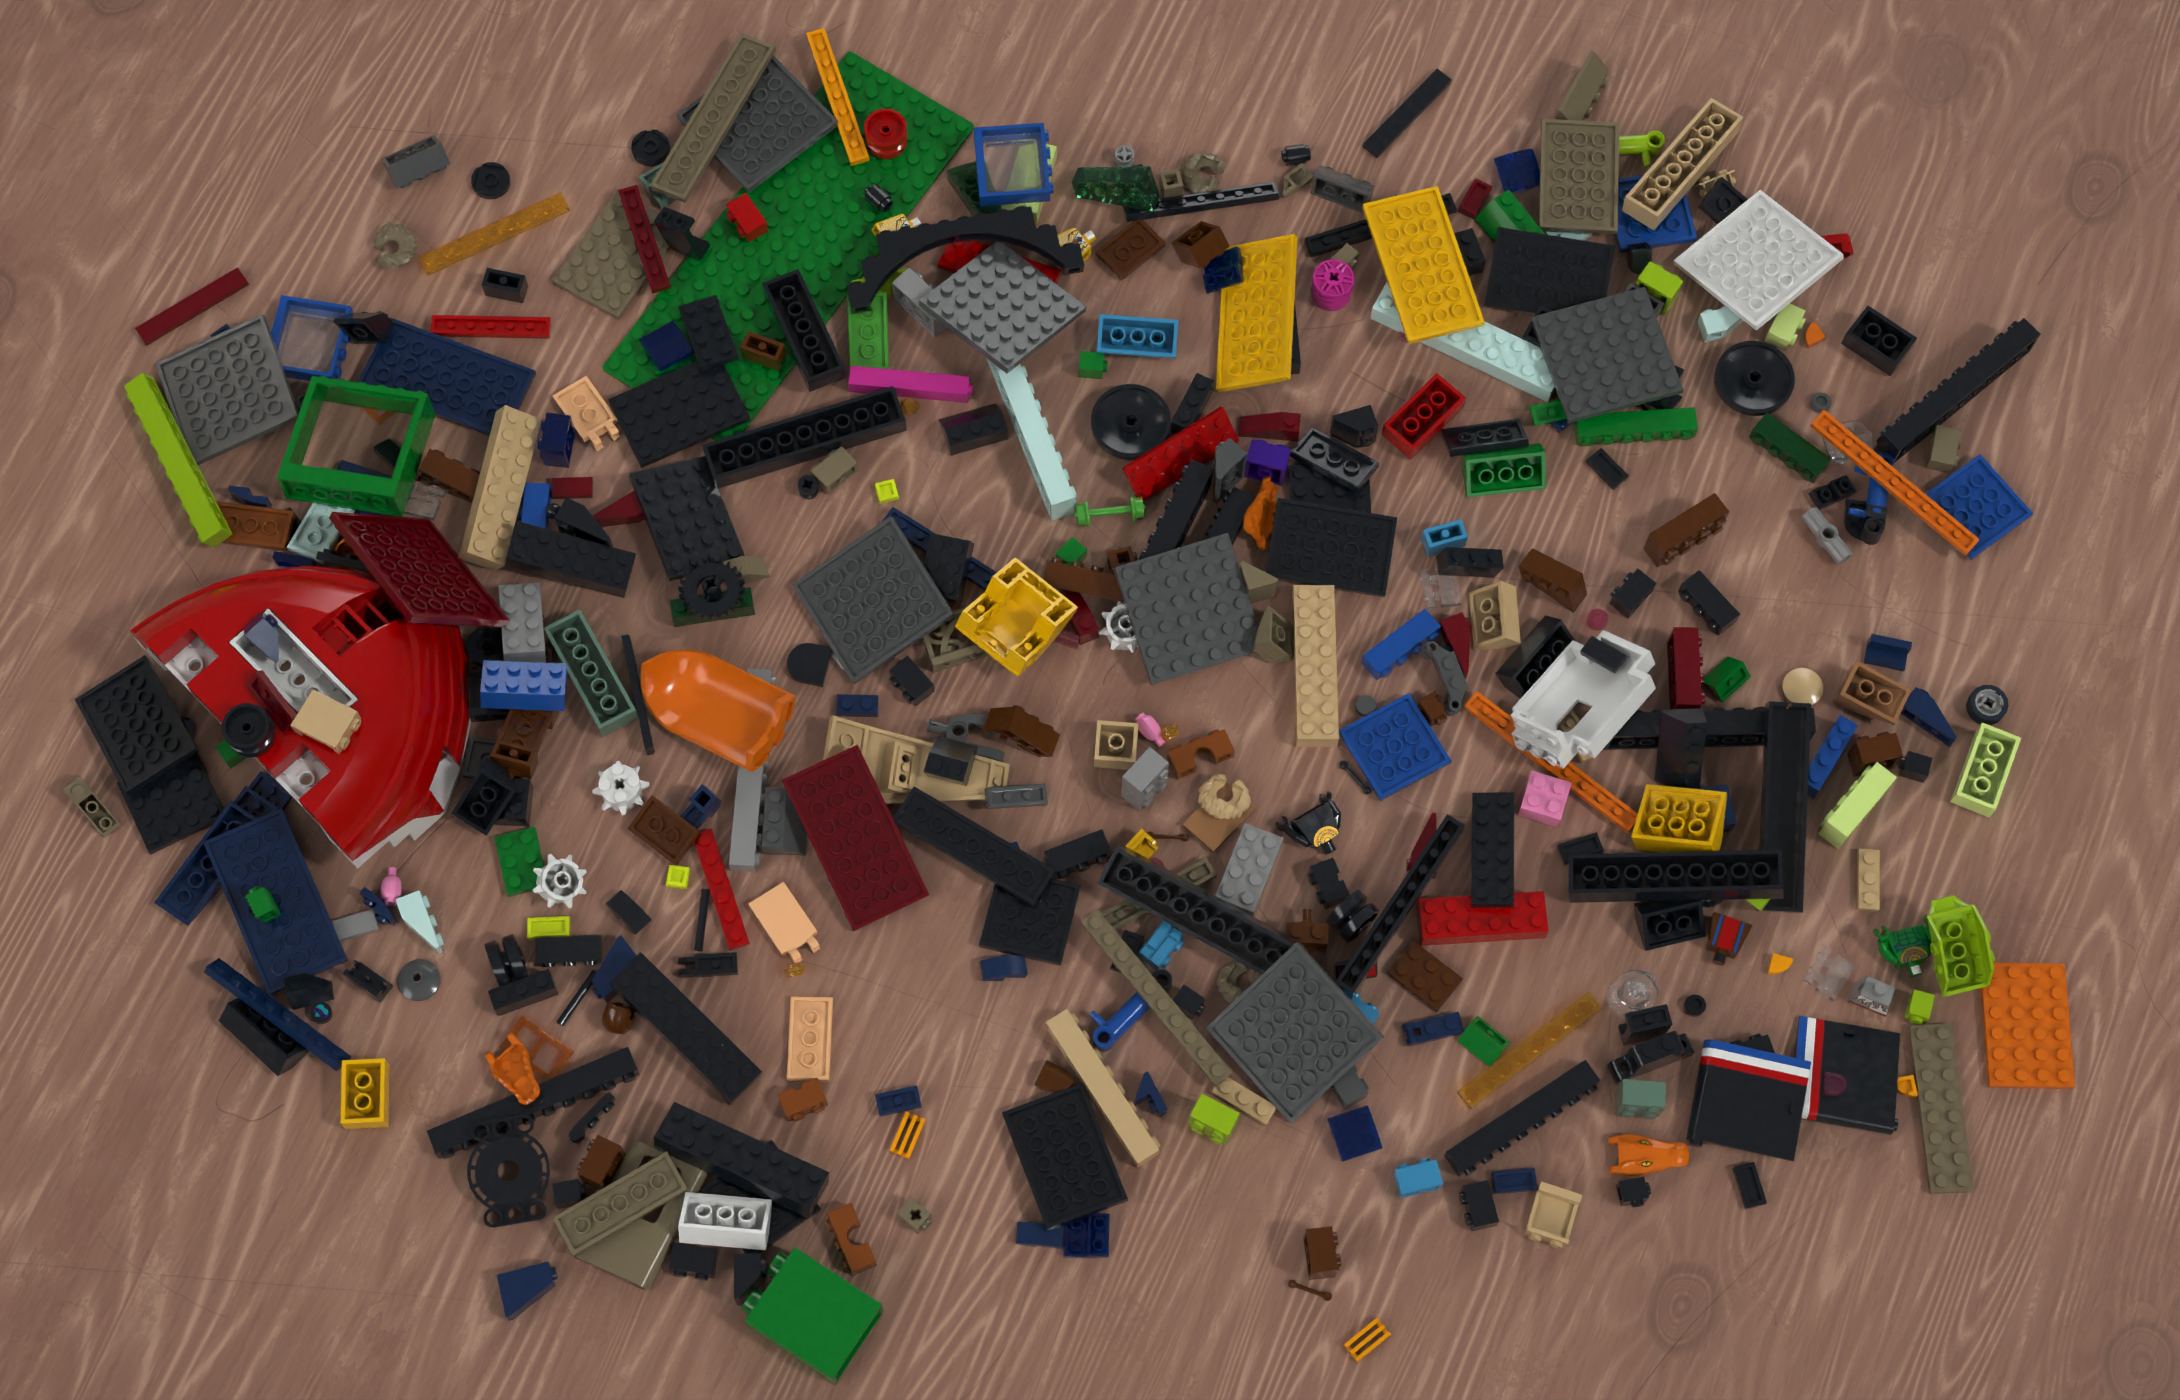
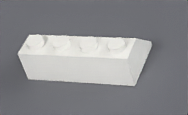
M686 1192L678 1225L679 1243L766 1250L772 1200Z

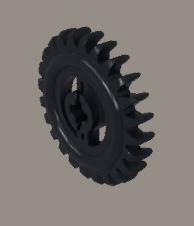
M704 558L703 566L696 561L697 569L689 566L691 574L683 572L686 580L680 579V584L684 587H678V591L683 593L679 594V599L683 600L682 606L687 607V612L694 611V617L701 614L702 620L706 616H709L710 621L713 620L714 616L720 620L722 614L728 617V611L735 612L734 606H741L739 600L744 599V595L741 593L746 591V588L743 586L745 580L741 579V572L736 574V566L730 569L731 564L729 561L723 566L722 558L718 564L715 563L714 558H712L710 564ZM701 582L704 594L702 598L697 594V589ZM724 582L727 586L725 596L717 602H710V600H716L721 596V584Z

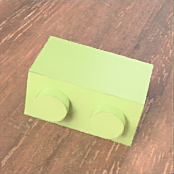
M1789 303L1778 312L1765 341L1785 351L1789 344L1794 345L1798 336L1795 332L1797 328L1801 330L1806 321L1803 318L1805 310Z

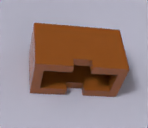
M818 1078L802 1083L803 1088L796 1091L792 1087L778 1093L788 1122L791 1120L797 1122L805 1118L806 1114L811 1112L813 1114L819 1113L825 1109V1106H828Z

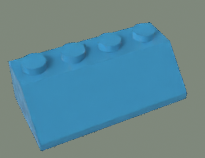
M1100 314L1097 353L1176 359L1179 320Z

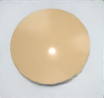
M1794 669L1783 680V692L1790 704L1794 702L1811 703L1813 705L1820 700L1823 694L1821 678L1810 669Z

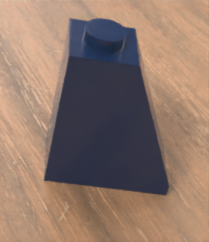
M622 935L617 937L592 979L594 985L592 991L598 999L603 998L605 1002H608L617 995L610 987V981L637 956Z
M544 1262L497 1275L505 1317L509 1321L515 1319L556 1286L554 1280L558 1279L555 1266L551 1267L549 1262Z

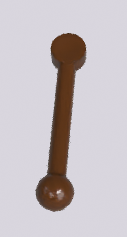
M1147 832L1153 839H1182L1185 842L1189 840V835L1186 833L1182 835H1163Z
M1290 1280L1288 1283L1290 1288L1296 1287L1323 1297L1325 1301H1330L1332 1298L1330 1292L1323 1293L1298 1284L1295 1280Z

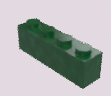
M1767 412L1755 425L1749 436L1756 445L1765 448L1771 456L1779 458L1789 469H1794L1804 480L1810 481L1813 484L1831 461L1830 457Z
M751 587L746 588V591L741 593L744 595V599L739 600L741 606H734L735 612L728 611V617L722 614L720 620L755 615ZM723 591L718 599L712 601L710 600V602H717L721 600L725 596L727 591ZM679 598L670 599L672 620L675 627L718 621L716 616H714L712 621L709 620V616L702 620L701 614L694 617V611L687 612V607L682 606L683 600Z

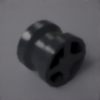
M805 475L799 479L798 489L802 498L810 500L817 496L819 488L815 477Z

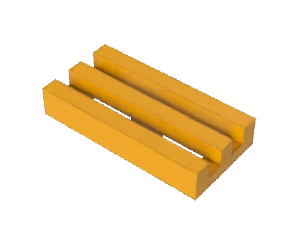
M906 1111L889 1151L910 1160L926 1119ZM908 1119H911L910 1125L907 1129L899 1150H897L896 1147L907 1124ZM916 1122H919L907 1153H904L903 1151Z
M1377 1317L1343 1346L1358 1363L1391 1336V1333L1387 1331L1386 1327ZM1377 1325L1378 1328L1353 1349L1350 1347L1366 1332ZM1382 1331L1384 1334L1360 1355L1356 1354L1360 1348Z

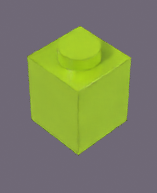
M1914 989L1909 994L1904 1018L1909 1019L1913 1024H1925L1930 1019L1935 995Z

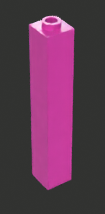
M860 366L850 367L849 392L869 394L894 386L898 397L968 403V396H972L973 384H970L969 376Z

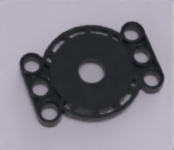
M528 1115L475 1123L471 1128L472 1137L479 1141V1143L470 1155L467 1166V1179L475 1197L483 1205L489 1207L483 1216L484 1223L489 1227L495 1228L536 1221L544 1218L547 1213L546 1205L538 1199L543 1195L548 1185L550 1162L543 1146L534 1137L529 1135L534 1128V1121ZM522 1118H527L531 1123L530 1128L526 1131H522L518 1127V1122ZM500 1122L508 1124L509 1130L506 1134H499L496 1127ZM480 1125L487 1128V1134L483 1138H478L475 1135V1129ZM525 1137L529 1138L528 1142L522 1139ZM533 1142L540 1148L542 1154L539 1155L531 1145ZM482 1144L487 1145L484 1149L480 1148ZM478 1151L480 1155L478 1156L476 1165L474 1166L472 1165L473 1157ZM542 1158H545L547 1172H543ZM507 1160L514 1161L519 1167L518 1177L511 1182L502 1180L498 1174L500 1164ZM471 1170H475L476 1184L472 1183ZM542 1176L546 1177L545 1183L540 1191L538 1187L541 1183ZM479 1187L481 1192L486 1196L485 1200H483L478 1195V1193L475 1190L476 1188ZM534 1193H536L537 1196L535 1198H532L531 1196ZM490 1200L495 1202V1204L490 1205L488 1203ZM535 1204L543 1207V1213L539 1217L531 1214V1207ZM512 1208L521 1210L519 1220L515 1221L509 1217V1212ZM492 1211L497 1212L500 1216V1220L496 1224H491L487 1220L488 1214Z

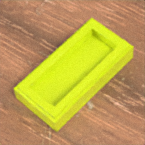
M570 916L527 918L528 940H535L537 937L570 936Z

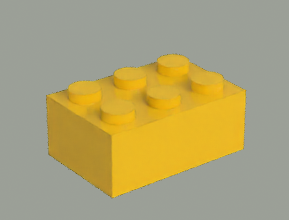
M385 1058L342 1060L340 1124L345 1129L389 1127L390 1064Z

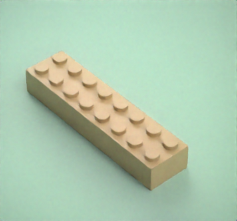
M1710 98L1625 196L1622 211L1655 230L1738 134L1743 116Z
M507 405L496 411L458 558L493 571H497L505 565L542 419Z
M1294 585L1292 591L1296 747H1337L1339 726L1334 585Z

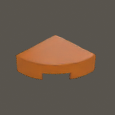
M1815 321L1810 324L1805 334L1807 348L1825 339V335Z

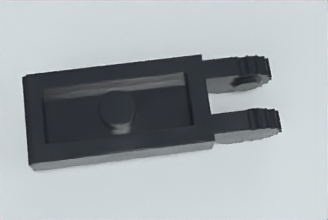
M737 952L701 954L678 959V964L680 965L695 964V969L679 971V977L681 978L738 975Z
M607 1092L570 1130L569 1138L571 1142H581V1139L585 1138V1131L588 1128L593 1129L600 1121L598 1117L603 1112L607 1114L615 1106L613 1102L616 1099L610 1092Z

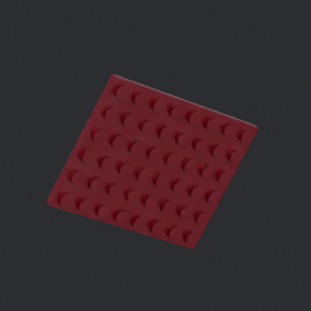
M343 512L331 513L329 519L335 528L341 533L344 540L351 546L354 553L361 559L364 566L375 577V580L385 590V593L391 598L409 623L506 627L510 622V619L463 560L458 558L459 555L430 519Z

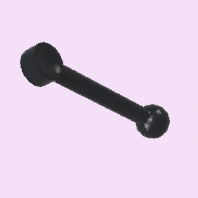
M1341 761L1340 768L1346 770L1361 786L1364 794H1370V787L1362 783L1348 767L1346 761Z

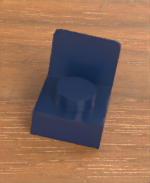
M1147 1071L1143 1075L1134 1105L1150 1099L1148 1101L1150 1109L1153 1113L1157 1112L1158 1116L1161 1117L1167 1114V1107Z

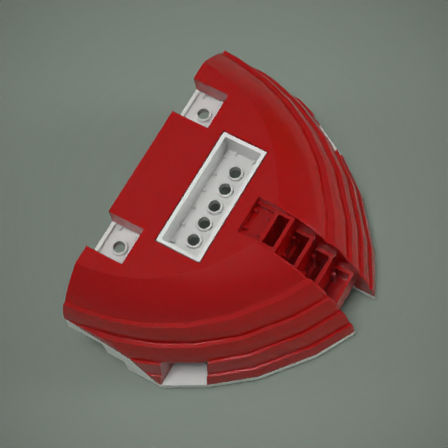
M319 566L255 571L214 583L182 597L146 618L130 630L138 644L165 671L169 670L221 724L228 711L239 704H255L267 713L275 727L276 737L273 745L266 753L254 758L321 826L328 839L357 869L387 842L395 847L408 835L415 841L446 813L462 770L471 725L468 708H470L469 676L467 674L469 660L465 650L460 625L409 623L402 612L395 606V603L385 593V590L375 580L371 572ZM261 611L266 615L271 614L278 621L279 661L276 663L244 635V627ZM193 663H201L199 670L192 671L190 669ZM283 663H291L289 670H280ZM260 670L265 672L296 714H298L312 690H316L356 710L361 717V724L358 730L353 731L350 736L347 748L345 750L342 749L341 753L338 754L333 748L305 734L301 736L295 733L292 728L289 732L283 733L247 686L255 672ZM302 676L305 678L303 684H294L297 677ZM444 752L447 756L443 760H441V757ZM305 776L312 777V781L308 785L301 784V780Z

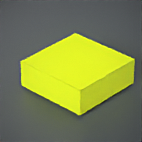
M894 479L875 483L879 504L899 499Z
M669 865L666 887L687 889L690 867Z

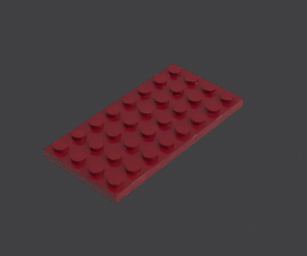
M858 744L782 779V783L853 932L929 896L926 886Z

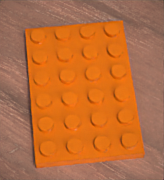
M1994 962V972L1990 986L1981 988L1988 1088H2075L2065 964Z

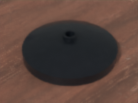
M1744 341L1731 346L1722 354L1715 368L1714 383L1721 399L1733 410L1749 416H1764L1766 412L1771 414L1779 410L1788 401L1794 389L1795 374L1789 359L1776 347L1761 341Z
M1124 384L1113 387L1097 400L1092 410L1091 429L1093 436L1105 452L1116 458L1135 460L1166 441L1170 432L1171 416L1167 404L1158 393L1142 385Z

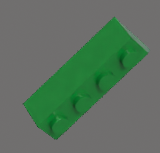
M1509 189L1494 198L1475 218L1476 222L1494 244L1498 227L1545 234Z
M1537 443L1529 444L1526 447L1462 455V473L1466 496L1476 497L1546 489L1545 450L1542 445Z

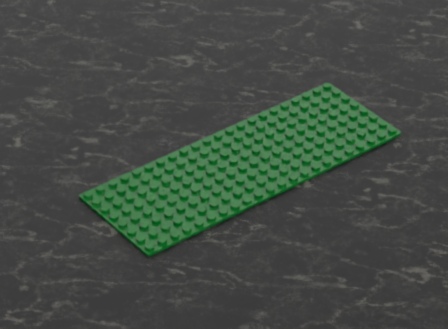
M847 52L837 66L868 152L869 161L854 166L850 165L838 127H836L750 193L742 187L732 201L747 193L766 220L768 232L748 243L745 237L741 238L738 234L736 224L728 220L726 207L702 238L710 244V248L699 261L689 256L669 280L671 288L663 290L657 295L602 366L604 372L633 389L697 361L679 311V306L716 295L739 356V360L724 364L751 421L712 437L715 441L745 432L796 364L765 298L762 283L799 269L826 325L846 299L847 285H850L853 280L861 279L863 276L861 260L868 256L877 257L879 255L876 237L871 230L873 226L878 222L900 214H904L907 218L974 130L973 123L853 52ZM822 84L814 94V97L833 115ZM879 109H892L899 112L907 124V146L903 153L892 159H880L870 153L866 146L865 121L871 113ZM878 184L891 196L893 205L887 212L877 211L865 200V190L870 185ZM748 331L785 344L786 357L779 371L742 358L740 347Z

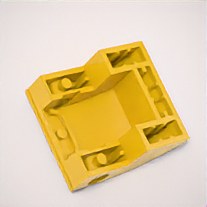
M1015 557L992 576L985 592L962 611L955 628L992 656L994 660L1007 668L1009 672L1018 677L1051 645L1078 607Z

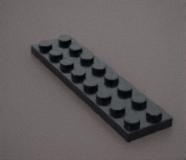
M915 786L893 817L895 824L1033 907L1056 872L1055 869Z

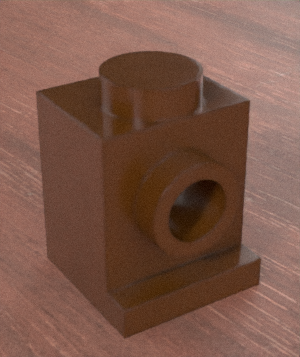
M1131 546L1107 551L1110 572L1115 567L1138 561L1137 554L1132 552Z
M1436 690L1420 699L1417 704L1430 727L1435 724L1438 726L1447 720L1445 716L1446 707L1441 700H1437L1438 693Z

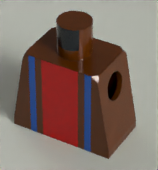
M1714 912L1709 920L1706 944L1707 950L1715 952L1712 962L1724 966L1727 957L1734 959L1740 951L1752 925Z

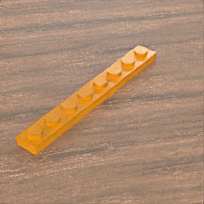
M825 28L808 32L806 37L832 113L839 122L837 127L850 165L854 166L868 162L869 155Z

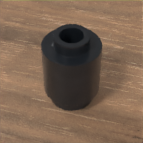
M1309 145L1285 146L1284 151H1281L1283 163L1286 162L1287 166L1304 164L1306 161L1311 160Z
M878 184L870 185L865 190V200L877 211L885 213L892 207L893 200H891V196Z

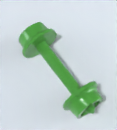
M1132 495L1129 496L1130 505L1089 510L1087 501H1084L1083 504L1076 505V512L1073 516L1077 518L1078 525H1086L1087 527H1090V517L1131 513L1132 522H1135L1136 519L1144 518L1146 506L1143 504L1142 497L1135 498Z

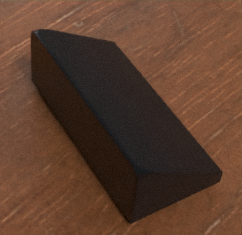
M389 438L375 445L373 449L394 470L401 449Z

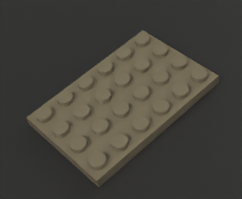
M1542 118L1538 226L1542 230L1617 234L1619 123Z
M618 191L552 280L556 286L617 320L622 317L647 282V277ZM644 205L661 258L663 259L670 247L653 222L659 213Z

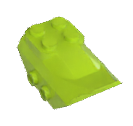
M1955 895L1932 900L1930 913L1927 916L1932 941L1930 950L1935 957L1934 971L1942 997L1990 986L1994 972L1993 963L1995 962V956L1990 949V932L1987 930L1976 906L1962 902Z

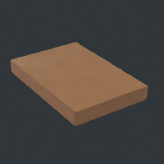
M1226 783L1223 788L1218 790L1217 798L1226 802L1230 801L1233 798L1232 787ZM1250 804L1248 810L1244 811L1240 818H1223L1221 820L1213 815H1209L1200 806L1183 823V827L1214 853L1255 811V807Z

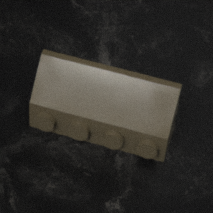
M1591 50L1558 109L1556 119L1584 121L1585 118L1590 117L1593 110L1592 104H1597L1601 96L1599 91L1601 88L1605 89L1609 81L1607 77L1609 69L1594 51Z

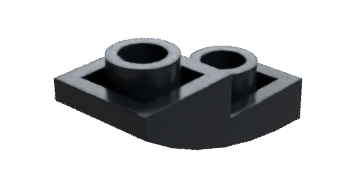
M1845 475L1831 480L1825 486L1811 490L1809 496L1818 510H1821L1846 499L1857 491L1848 476Z
M622 890L605 903L618 919H622L634 934H637L652 920Z

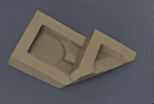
M1303 163L1288 174H1285L1284 189L1282 191L1284 198L1312 182L1313 176Z

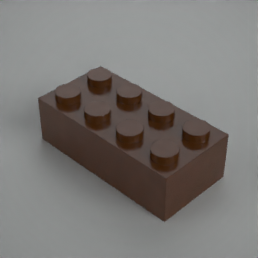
M1714 493L1651 532L1643 549L1657 568L1662 564L1666 566L1678 554L1681 556L1686 554L1694 544H1702L1710 534H1718L1723 529V524L1727 521L1726 518L1729 510Z

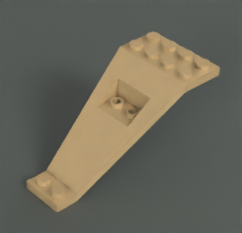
M834 715L829 719L823 760L858 744L886 805L902 804L914 786L940 802L986 801L985 788L1007 786L1010 764L976 755L968 784L964 786L933 778L924 773L928 754L934 743L871 727Z

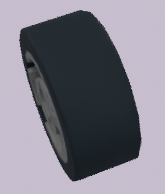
M1993 685L1977 687L1968 697L1966 703L1967 713L1973 721L1980 725L1985 723L1990 726L1998 723L2007 713L2009 707L2008 698L2005 693ZM1984 703H1989L1991 707L1989 708V706L1984 705Z

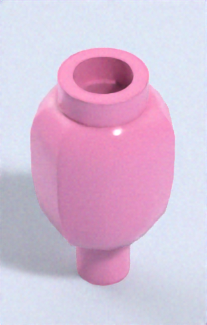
M1143 712L1134 719L1136 723H1139L1138 731L1143 737L1149 741H1154L1159 747L1165 743L1160 736L1161 728L1151 715H1145Z
M395 867L388 868V876L381 883L380 895L387 906L397 905L395 899L401 897V880L396 876L397 868Z

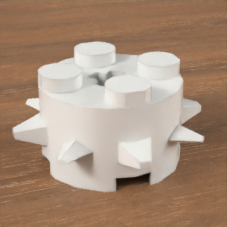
M1118 601V605L1111 612H1102L1101 615L1106 620V627L1100 630L1099 634L1107 636L1111 643L1110 649L1130 650L1133 653L1135 648L1138 647L1125 604Z
M616 761V764H613L604 772H598L600 776L599 786L593 789L592 793L602 796L604 800L602 810L611 808L616 811L620 810L622 815H626L628 808L630 810L637 804H644L641 799L642 790L650 785L649 782L639 779V766L631 768L627 765H622L620 761Z
M552 854L547 855L546 866L542 869H533L537 874V886L533 889V892L540 894L542 898L547 900V907L549 908L554 903H564L568 908H572V898L577 894H586V891L582 888V876L587 871L585 869H578V865L572 862V855H568L566 859L557 860ZM557 878H561L560 882H562L563 884L559 885L557 883Z

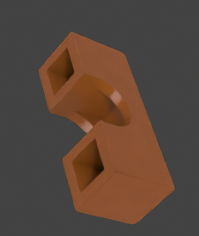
M1216 729L1209 732L1206 737L1191 739L1186 745L1181 746L1179 744L1173 746L1168 751L1167 759L1178 780L1196 772L1197 765L1194 761L1196 755L1201 753L1208 754L1214 764H1218L1233 758L1235 750L1225 729L1221 731Z
M852 1203L828 1212L829 1219L825 1221L829 1231H835L837 1239L834 1240L838 1252L843 1251L845 1259L842 1262L846 1272L851 1271L852 1275L855 1276L876 1267L877 1264L868 1242L857 1246L848 1241L850 1232L860 1227V1222Z

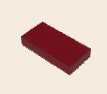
M1475 178L1458 207V212L1475 220L1493 186Z
M593 477L552 478V499L593 498Z

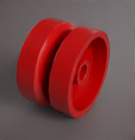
M879 109L868 116L864 126L865 142L868 151L880 159H892L903 153L908 142L907 124L904 117L892 109Z

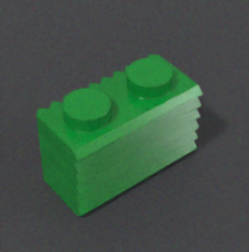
M257 886L248 891L249 894L245 898L255 915L254 917L261 923H267L281 915L271 893L265 887Z

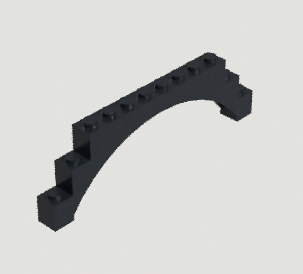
M1018 206L1014 210L1008 211L1000 209L991 214L979 213L975 217L969 218L968 216H962L957 218V220H941L936 224L923 223L918 227H902L892 232L884 230L876 234L880 257L868 256L861 260L865 282L855 281L847 285V296L851 314L871 311V303L876 294L898 269L922 253L939 246L969 240L1005 242L1041 255L1063 270L1064 275H1070L1084 271L1080 244L1070 242L1060 247L1056 226L1044 224L1036 228L1031 206Z

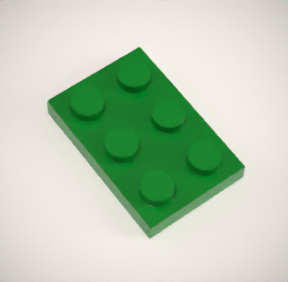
M531 827L495 836L494 839L507 896L511 897L533 891L537 886V874L533 869H542L544 867L536 828Z

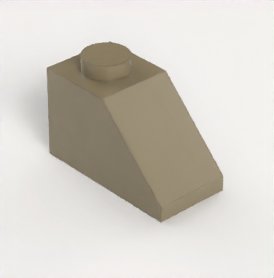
M740 556L723 562L725 566L729 561L731 564L730 569L736 566V574L738 572L742 573L741 579L745 580V584L770 577L765 560L762 557Z

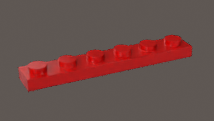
M432 315L430 332L447 337L550 339L551 318Z
M712 828L702 831L694 843L729 950L731 951L750 943Z

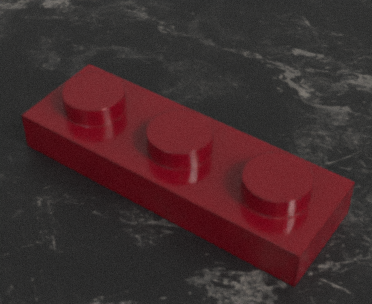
M263 670L256 671L247 684L248 688L283 733L289 732L292 728L290 725L297 714Z

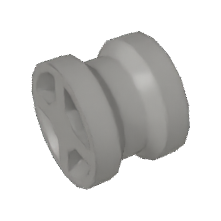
M1127 145L1119 146L1115 151V165L1119 169L1124 170V168L1131 167L1134 163V151Z

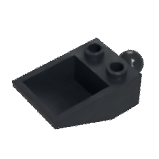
M565 498L561 507L556 503L547 506L546 515L550 519H555L560 533L613 547L611 538L584 505Z

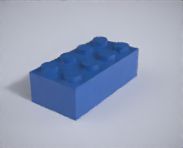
M483 660L480 689L481 708L565 711L567 664Z

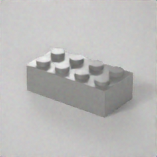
M540 582L498 585L500 608L510 619L506 627H502L504 661L546 663Z
M1244 823L1215 896L1254 917L1284 838Z

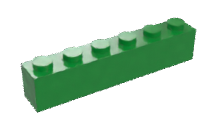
M1695 407L1606 413L1574 422L1576 445L1591 446L1599 443L1603 445H1610L1614 442L1629 444L1633 441L1651 442L1660 439L1662 441H1670L1675 438L1688 440L1695 437L1698 425Z

